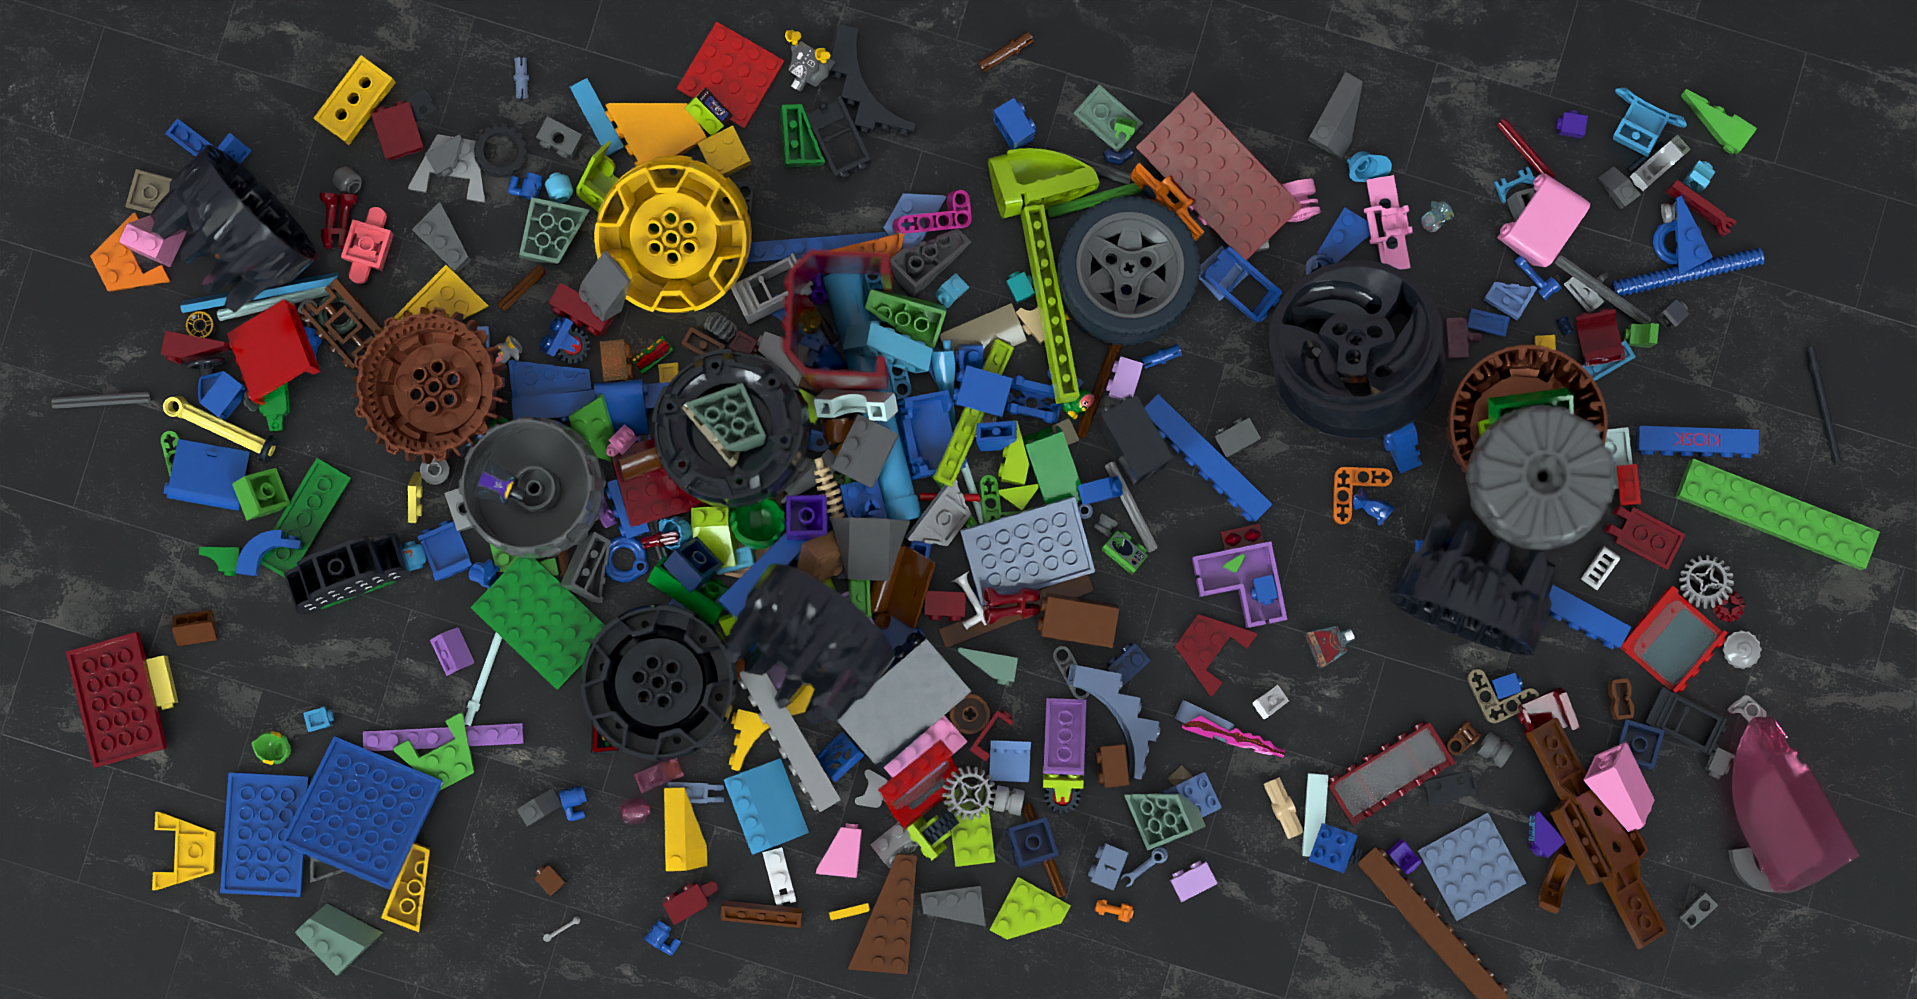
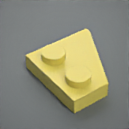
M416 471L413 472L408 484V523H416L418 517L422 516V504H420L422 476L420 472Z

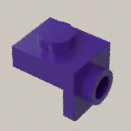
M1402 839L1387 851L1389 856L1405 874L1416 870L1422 862Z

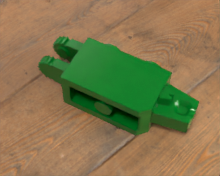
M288 382L265 395L263 398L264 405L259 404L260 413H263V416L267 418L271 432L283 431L284 416H287L290 412Z

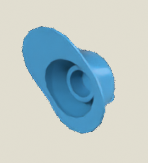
M1366 151L1357 152L1347 159L1350 178L1356 182H1367L1366 180L1386 177L1392 167L1390 159L1386 156L1373 155Z

